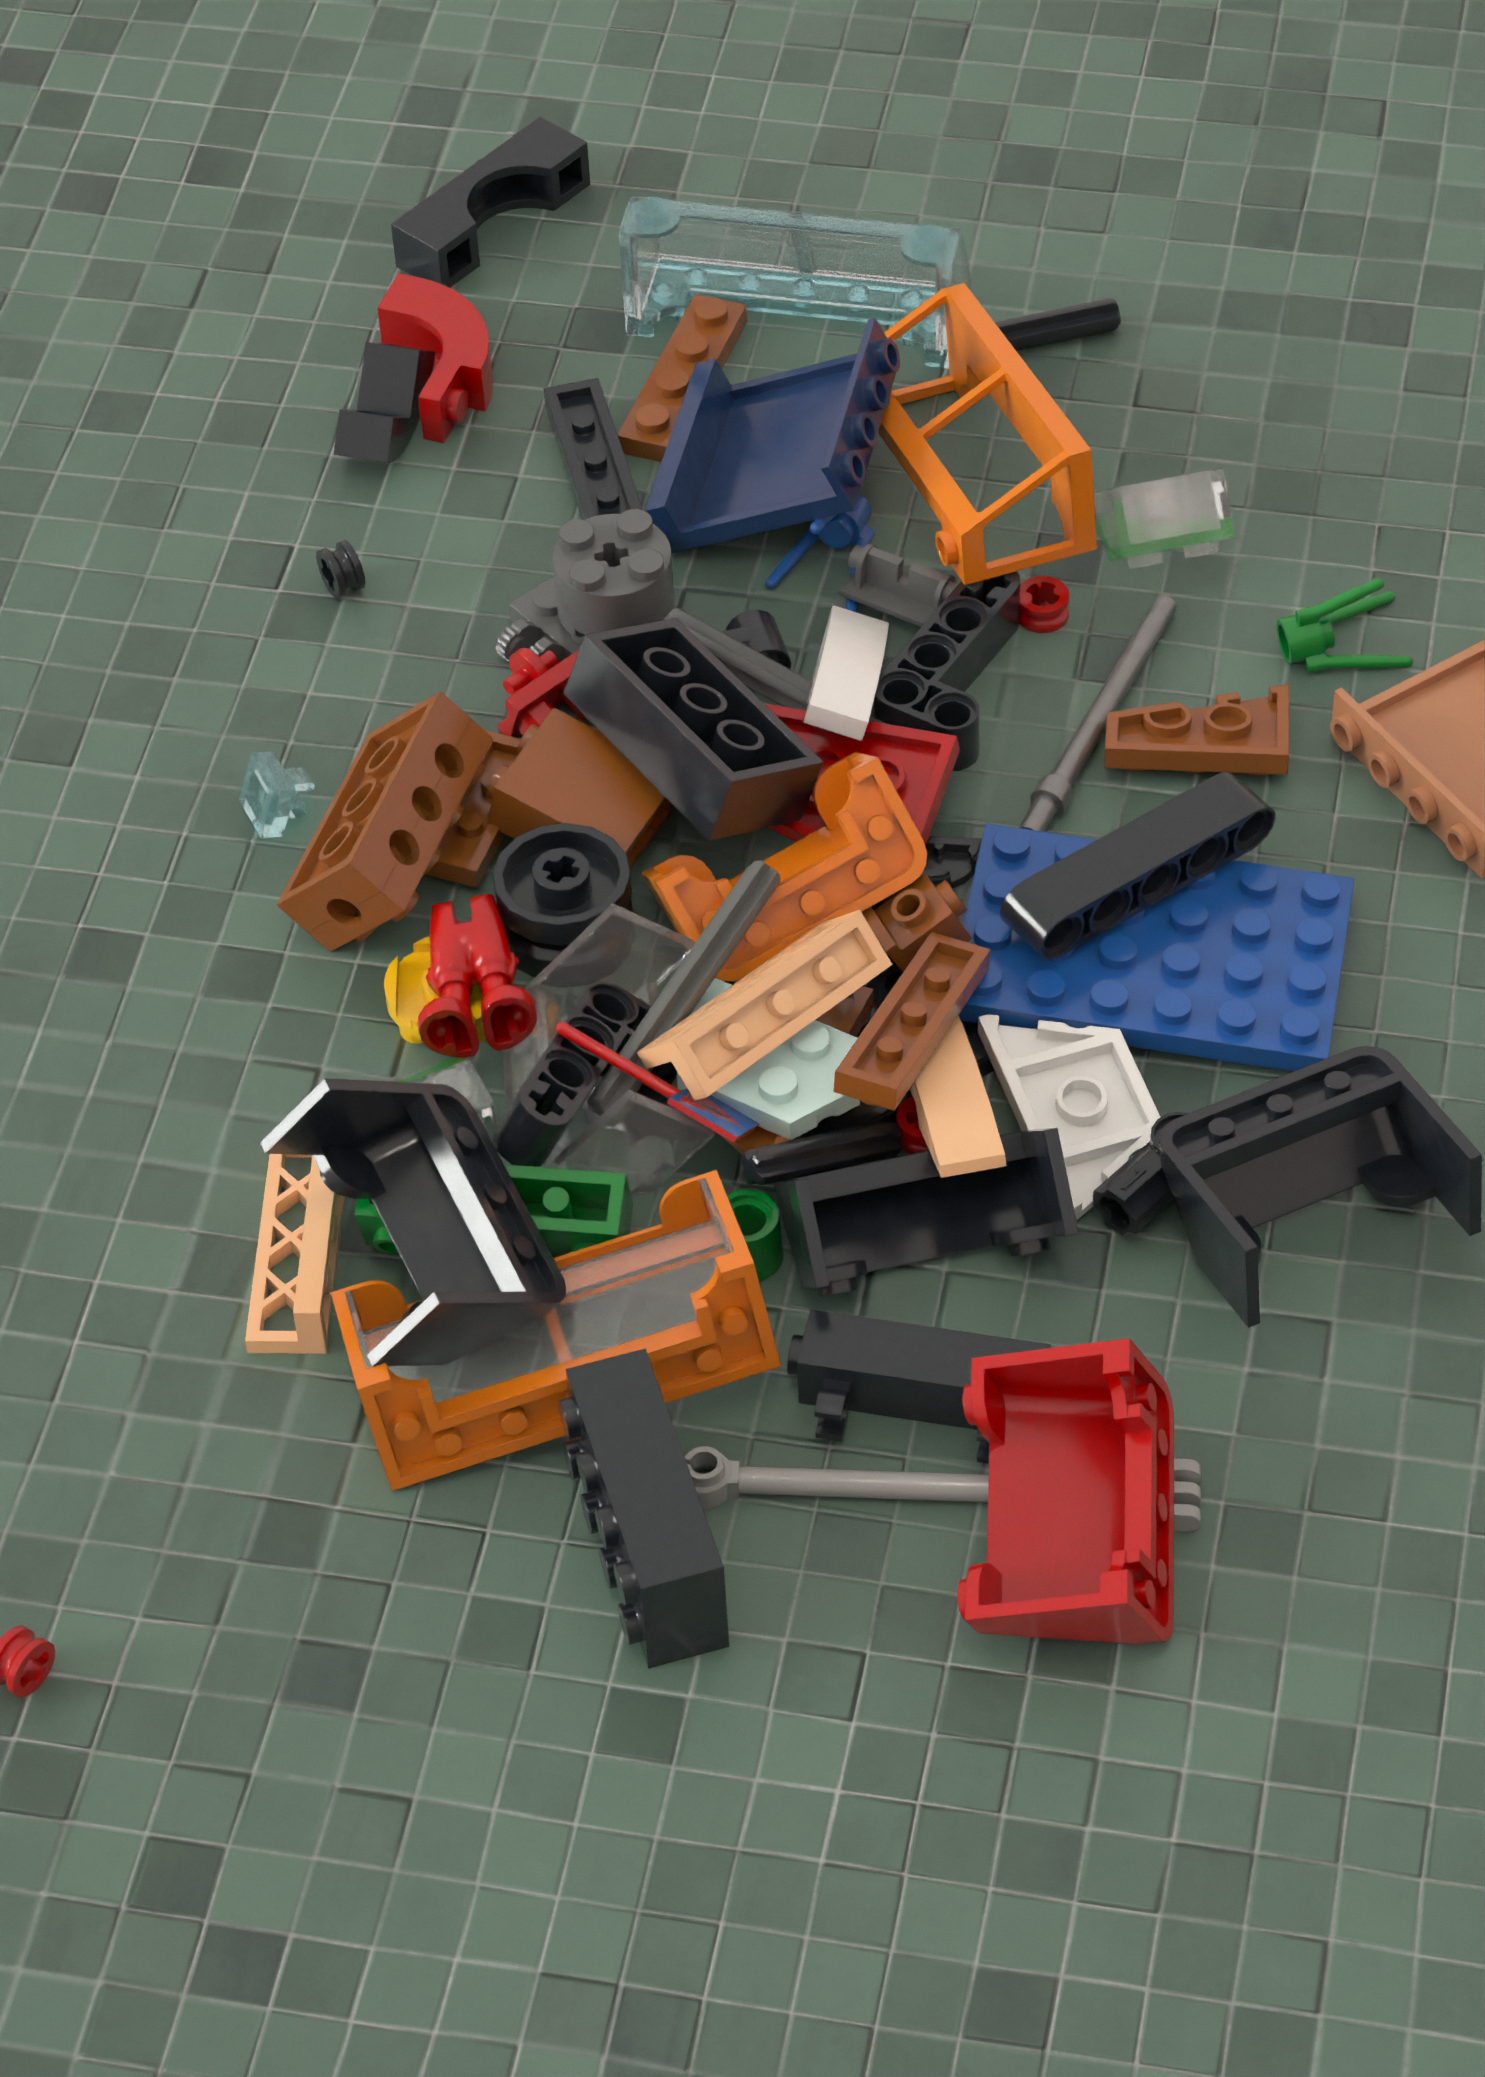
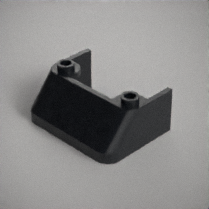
M1361 1046L1349 1049L1176 1118L1166 1124L1159 1135L1160 1162L1195 1260L1248 1328L1260 1323L1258 1264L1261 1260L1262 1252L1260 1237L1253 1229L1257 1226L1363 1184L1375 1199L1390 1206H1412L1436 1197L1469 1236L1481 1232L1482 1154L1395 1056L1378 1047Z
M324 1078L260 1142L265 1154L313 1155L320 1169V1176L324 1184L332 1192L353 1199H371L423 1299L421 1302L414 1303L403 1314L401 1323L367 1354L372 1367L386 1363L387 1366L449 1364L546 1316L565 1298V1280L472 1104L454 1088L444 1084Z
M1058 1128L1024 1130L1000 1135L1007 1166L941 1178L930 1151L924 1150L774 1183L778 1207L803 1287L817 1288L819 1297L840 1294L858 1289L856 1277L868 1274L871 1271L991 1246L1009 1245L1012 1257L1051 1249L1048 1238L1050 1236L1079 1234Z

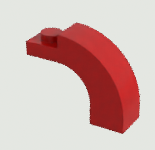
M398 273L377 308L381 342L436 351L434 366L436 367L418 398L423 439L445 443L456 422L461 423L464 420L468 408L486 412L493 392V376L488 330L485 321L475 306L455 290L431 280Z

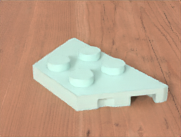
M715 978L692 1013L732 985ZM814 1020L711 1095L760 1124L759 1127L792 1140L817 1127L822 1119L829 1116H839L860 1105V1100L833 1092L835 1070L858 1038ZM677 1072L678 1089L682 1091L687 1087Z

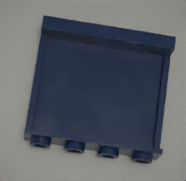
M876 318L868 319L858 353L731 385L716 359L696 363L644 510L652 517V523L666 535L670 543L671 553L854 511L861 486L866 480V470L873 447L878 440V431L883 414L889 404V395L894 378L900 368V354L897 345L891 338L886 337Z

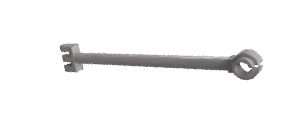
M710 1446L694 1448L684 1456L703 1509L717 1507L727 1499H739V1494L988 1502L989 1475L748 1467L740 1466V1461L728 1460L717 1449ZM1174 1459V1531L1190 1532L1198 1529L1201 1525V1511L1197 1507L1201 1503V1488L1197 1485L1201 1480V1465L1192 1459ZM702 1470H711L710 1473L706 1474L697 1473Z

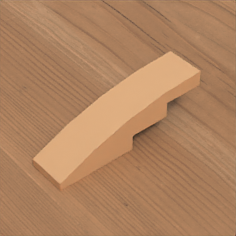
M958 1015L910 1087V1092L916 1103L920 1131L941 1178L1007 1166L1005 1152L991 1104L965 1029Z

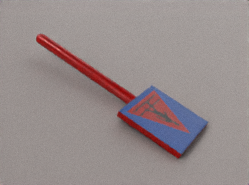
M559 1022L555 1027L558 1034L669 1098L667 1104L733 1143L754 1132L760 1125L712 1095L695 1101L687 1088L682 1091L565 1022Z

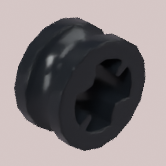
M343 540L336 543V549L332 552L327 548L317 551L316 559L319 572L328 591L334 598L338 599L345 596L348 587H352L355 591L365 588L366 581L361 562L348 541Z

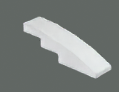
M832 606L812 678L813 683L803 723L862 741L869 722L884 658L888 622L838 606Z

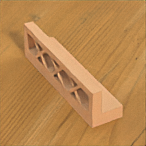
M860 910L836 917L814 927L639 1050L637 1054L646 1069L672 1062L693 1099L696 1101L706 1098L886 970L892 963Z
M269 1155L245 1337L247 1353L327 1354L333 1304L331 1292H334L345 1196L332 1192L324 1184L320 1176V1169L313 1155ZM286 1157L312 1158L310 1174L297 1181L284 1170ZM282 1187L286 1189L283 1193H281ZM298 1202H301L306 1207L304 1224L291 1232L278 1221V1216ZM275 1237L279 1240L277 1244H275ZM294 1253L300 1258L298 1276L284 1284L271 1272V1268ZM270 1289L273 1292V1294H271L268 1297V1291ZM288 1305L293 1310L296 1331H263L265 1320L282 1307Z

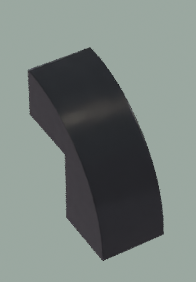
M366 342L357 410H339L334 455L391 463L404 452L421 417L418 396L432 374L436 351Z

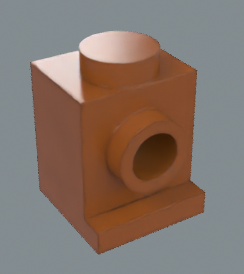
M925 873L877 909L873 910L872 907H869L862 911L876 938L902 972L905 971L931 932L964 942H969L973 939L958 918L968 911L961 899L946 880L935 886Z

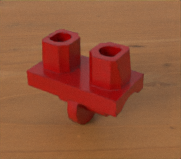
M520 648L509 657V666L513 675L503 681L504 689L511 695L505 702L508 716L498 724V729L503 735L515 737L519 733L524 735L532 724L540 727L553 708H558L563 703H566L582 721H587L584 714L564 695L579 650L560 663L551 651L538 656L527 648Z

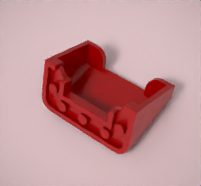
M1130 1338L971 1358V1384L965 1385L962 1400L968 1423L970 1425H977L982 1436L989 1442L987 1562L971 1565L967 1578L961 1579L958 1584L957 1600L962 1618L976 1632L984 1635L1139 1645L1167 1642L1173 1631L1174 1409L1171 1394L1164 1378Z

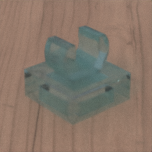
M274 751L252 753L239 801L261 839L283 837L288 818L306 815L308 810L297 792L313 791L314 783L304 768L293 767L284 770Z

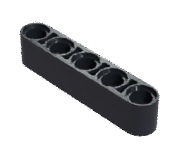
M1231 772L1219 773L1023 880L1006 896L1001 906L1000 917L1045 960H1054L1253 850L1262 843L1272 830L1276 819L1275 811Z

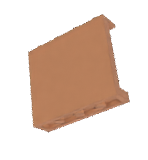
M1485 638L1483 641L1360 704L1342 687L1335 690L1330 730L1337 745L1342 750L1350 752L1370 771L1371 776L1378 785L1388 788L1405 804L1412 817L1418 823L1425 824L1446 844L1449 852L1455 859L1464 861L1482 879L1485 878Z

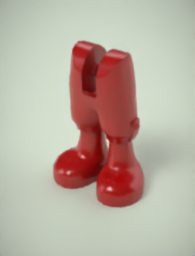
M491 893L470 897L472 916L471 921L459 923L453 901L432 904L429 937L430 968H428L426 980L439 998L433 999L423 1007L418 1015L417 1026L423 1043L432 1051L441 1055L467 1058L475 1056L479 1050L478 1031L470 1000L471 990L475 985H479L483 994L481 1017L484 1035L487 1043L494 1050L503 1051L513 1048L526 1039L536 1025L535 999L525 989L513 985L519 959L515 956L514 952L510 951L506 929L496 900Z

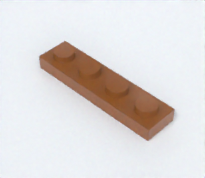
M694 295L617 434L624 454L662 462L696 363L716 359L721 369L723 368L748 322L746 304L722 300L716 297Z
M931 932L835 1070L833 1092L858 1099L868 1105L881 1106L895 1111L989 970L991 949Z

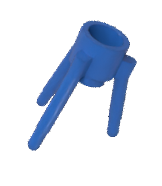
M859 493L854 511L814 520L806 534L766 579V588H775L818 538L832 548H844L852 544L865 547L871 543L875 532L866 525L871 516V506L867 499ZM851 568L850 576L855 572L856 569ZM846 598L845 609L857 613L859 602Z

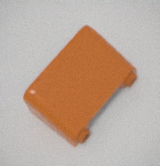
M855 752L828 767L819 775L814 785L813 800L825 826L763 861L780 874L781 882L716 978L722 981L733 982L740 980L820 923L857 910L862 912L910 885L921 876L927 861V850L924 841L878 757ZM676 855L642 872L641 875L654 899L691 950L744 872L730 880L726 878L716 880L711 870L703 861L691 855Z

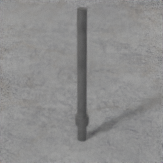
M1159 595L1155 598L1051 774L1044 775L1030 796L1032 806L1019 828L1045 832L1051 820L1063 814L1073 797L1072 785L1106 729L1107 712H1114L1118 709L1176 611L1177 605L1171 597Z

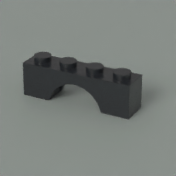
M542 117L537 118L391 224L396 267L412 276L431 280L451 288L480 266L477 229L485 221L502 212L520 208H538L555 211L591 185L587 142Z

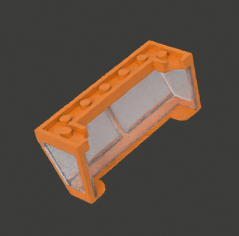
M717 1170L680 1181L673 1185L664 1194L659 1205V1215L662 1224L555 1257L554 1260L566 1283V1295L559 1304L546 1316L446 1365L387 1366L386 1363L372 1367L367 1354L401 1323L403 1314L414 1303L406 1305L401 1291L396 1286L380 1280L366 1281L331 1292L356 1387L391 1490H398L566 1436L559 1413L558 1400L568 1397L565 1370L568 1368L646 1348L665 1403L782 1366L755 1265Z

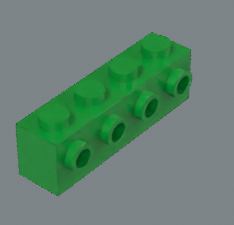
M504 1164L553 1258L630 1233L633 1201L625 1173ZM357 1199L355 1218L365 1244L372 1245L376 1250L383 1253L400 1255L371 1199Z

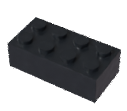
M677 618L584 635L564 695L584 714L589 722L594 724L619 749L626 759L637 767L656 787L657 791L666 797L692 823L699 833L703 834L710 841L801 820L824 762Z
M646 1348L565 1369L568 1397L558 1400L559 1413L567 1440L562 1441L565 1460L572 1480L581 1479L586 1492L580 1495L584 1517L590 1534L598 1532L600 1534L604 1547L599 1548V1556L608 1588L618 1587L623 1602L618 1604V1613L627 1644L631 1645L640 1642L648 1669L729 1647L724 1566Z

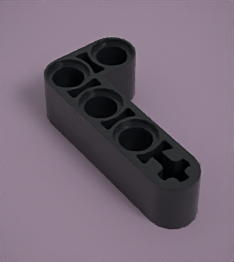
M1017 571L964 585L961 581L879 676L874 697V717L890 725L957 736L960 751L953 771L969 768L979 757V704L974 697L965 693V691L1009 641L1020 625V575Z
M596 982L586 989L565 1023L619 1054L652 1006L617 985L607 982ZM557 1033L521 1086L494 1132L493 1143L500 1156L513 1165L541 1167L551 1155L600 1077H604L611 1064ZM672 1062L655 1066L651 1071L652 1074L671 1085L677 1077V1070Z

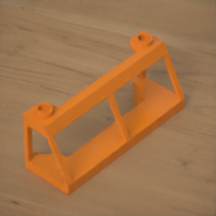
M961 283L941 289L885 331L886 337L895 341L944 304L950 374L946 377L890 391L889 404L884 411L878 431L942 524V530L935 533L936 548L944 566L952 565L963 584L968 585L1096 550L1092 450L966 284ZM954 390L960 397L959 400L921 428L915 426L901 406V404ZM990 394L1039 460L1042 467L982 512H977L926 440L983 397ZM1050 478L1052 502L1060 517L1064 541L986 562L983 533L985 526Z

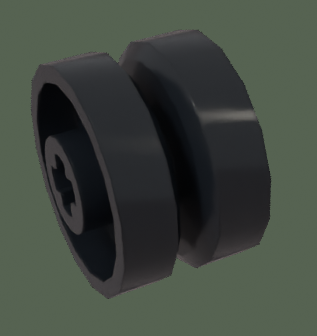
M562 823L541 826L516 837L499 854L493 871L495 897L506 929L510 951L514 952L515 956L519 959L518 970L538 980L558 983L592 979L612 969L629 952L635 934L634 912L631 902V875L627 854L612 837L593 827Z

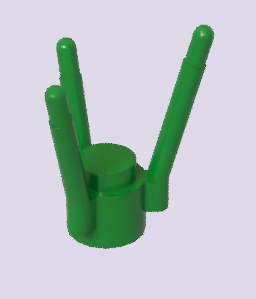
M1376 578L1320 604L1296 610L1295 615L1277 619V637L1285 661L1289 665L1304 662L1307 673L1326 668H1407L1412 666L1413 659L1410 656L1326 655L1325 649L1335 646L1332 624L1391 603L1396 598L1395 593L1387 591L1365 598V596L1384 587V580Z

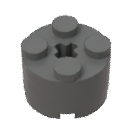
M630 509L621 514L598 515L585 520L572 519L560 527L559 539L554 546L552 554L557 612L562 626L573 636L576 637L575 630L586 635L662 621L675 607L670 543L666 535L652 523L650 514L643 510Z

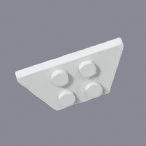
M987 1014L979 1016L978 1034L1021 1131L1058 1128L1077 1221L1094 1206L1093 1191L1150 1141L1151 1128L1157 1119L1161 1118L1120 1029L1097 1026L1073 1028L1061 1022L1038 1020V1028L1030 1029L999 1025L998 1015Z

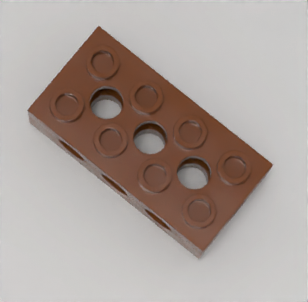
M441 691L369 733L282 893L277 906L330 952L353 939L357 942L365 940L377 926L390 919L394 922L403 919L413 909L419 899V893L415 890L422 876L434 867L441 856L442 850L438 845L444 833L455 825L463 813L464 807L460 802L465 792L478 781L485 770L486 765L482 762V759L493 737Z

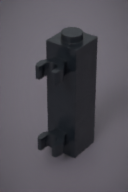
M810 1309L804 1336L796 1334L792 1336L788 1353L787 1373L789 1375H796L798 1378L799 1403L815 1406L814 1415L819 1417L815 1438L842 1442L849 1411L978 1430L977 1425H970L968 1423L962 1400L965 1385L971 1384V1358L1051 1348V1344ZM978 1430L977 1441H980L977 1462L989 1464V1442Z

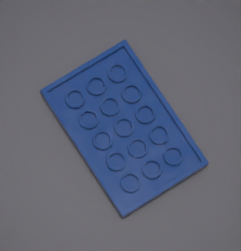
M985 823L967 904L968 911L965 913L963 925L973 938L968 943L991 949L989 970L959 1013L961 1021L978 1023L979 1016L989 1014L998 1015L999 1025L1037 1029L1038 1020L1065 1023L1073 1028H1085L1087 1026L1120 1029L1127 1046L1293 1072L1329 1057L1355 878L1233 860L1067 954L1054 960H1045L1001 919L1000 910L1002 903L1008 893L1020 882L1091 844L1096 839Z

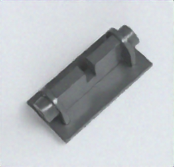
M869 543L865 547L856 545L851 551L848 565L856 570L840 588L839 595L922 627L956 588L958 583H955V576L951 574H943L917 563H913L907 573L903 571L904 558L878 549L876 545Z

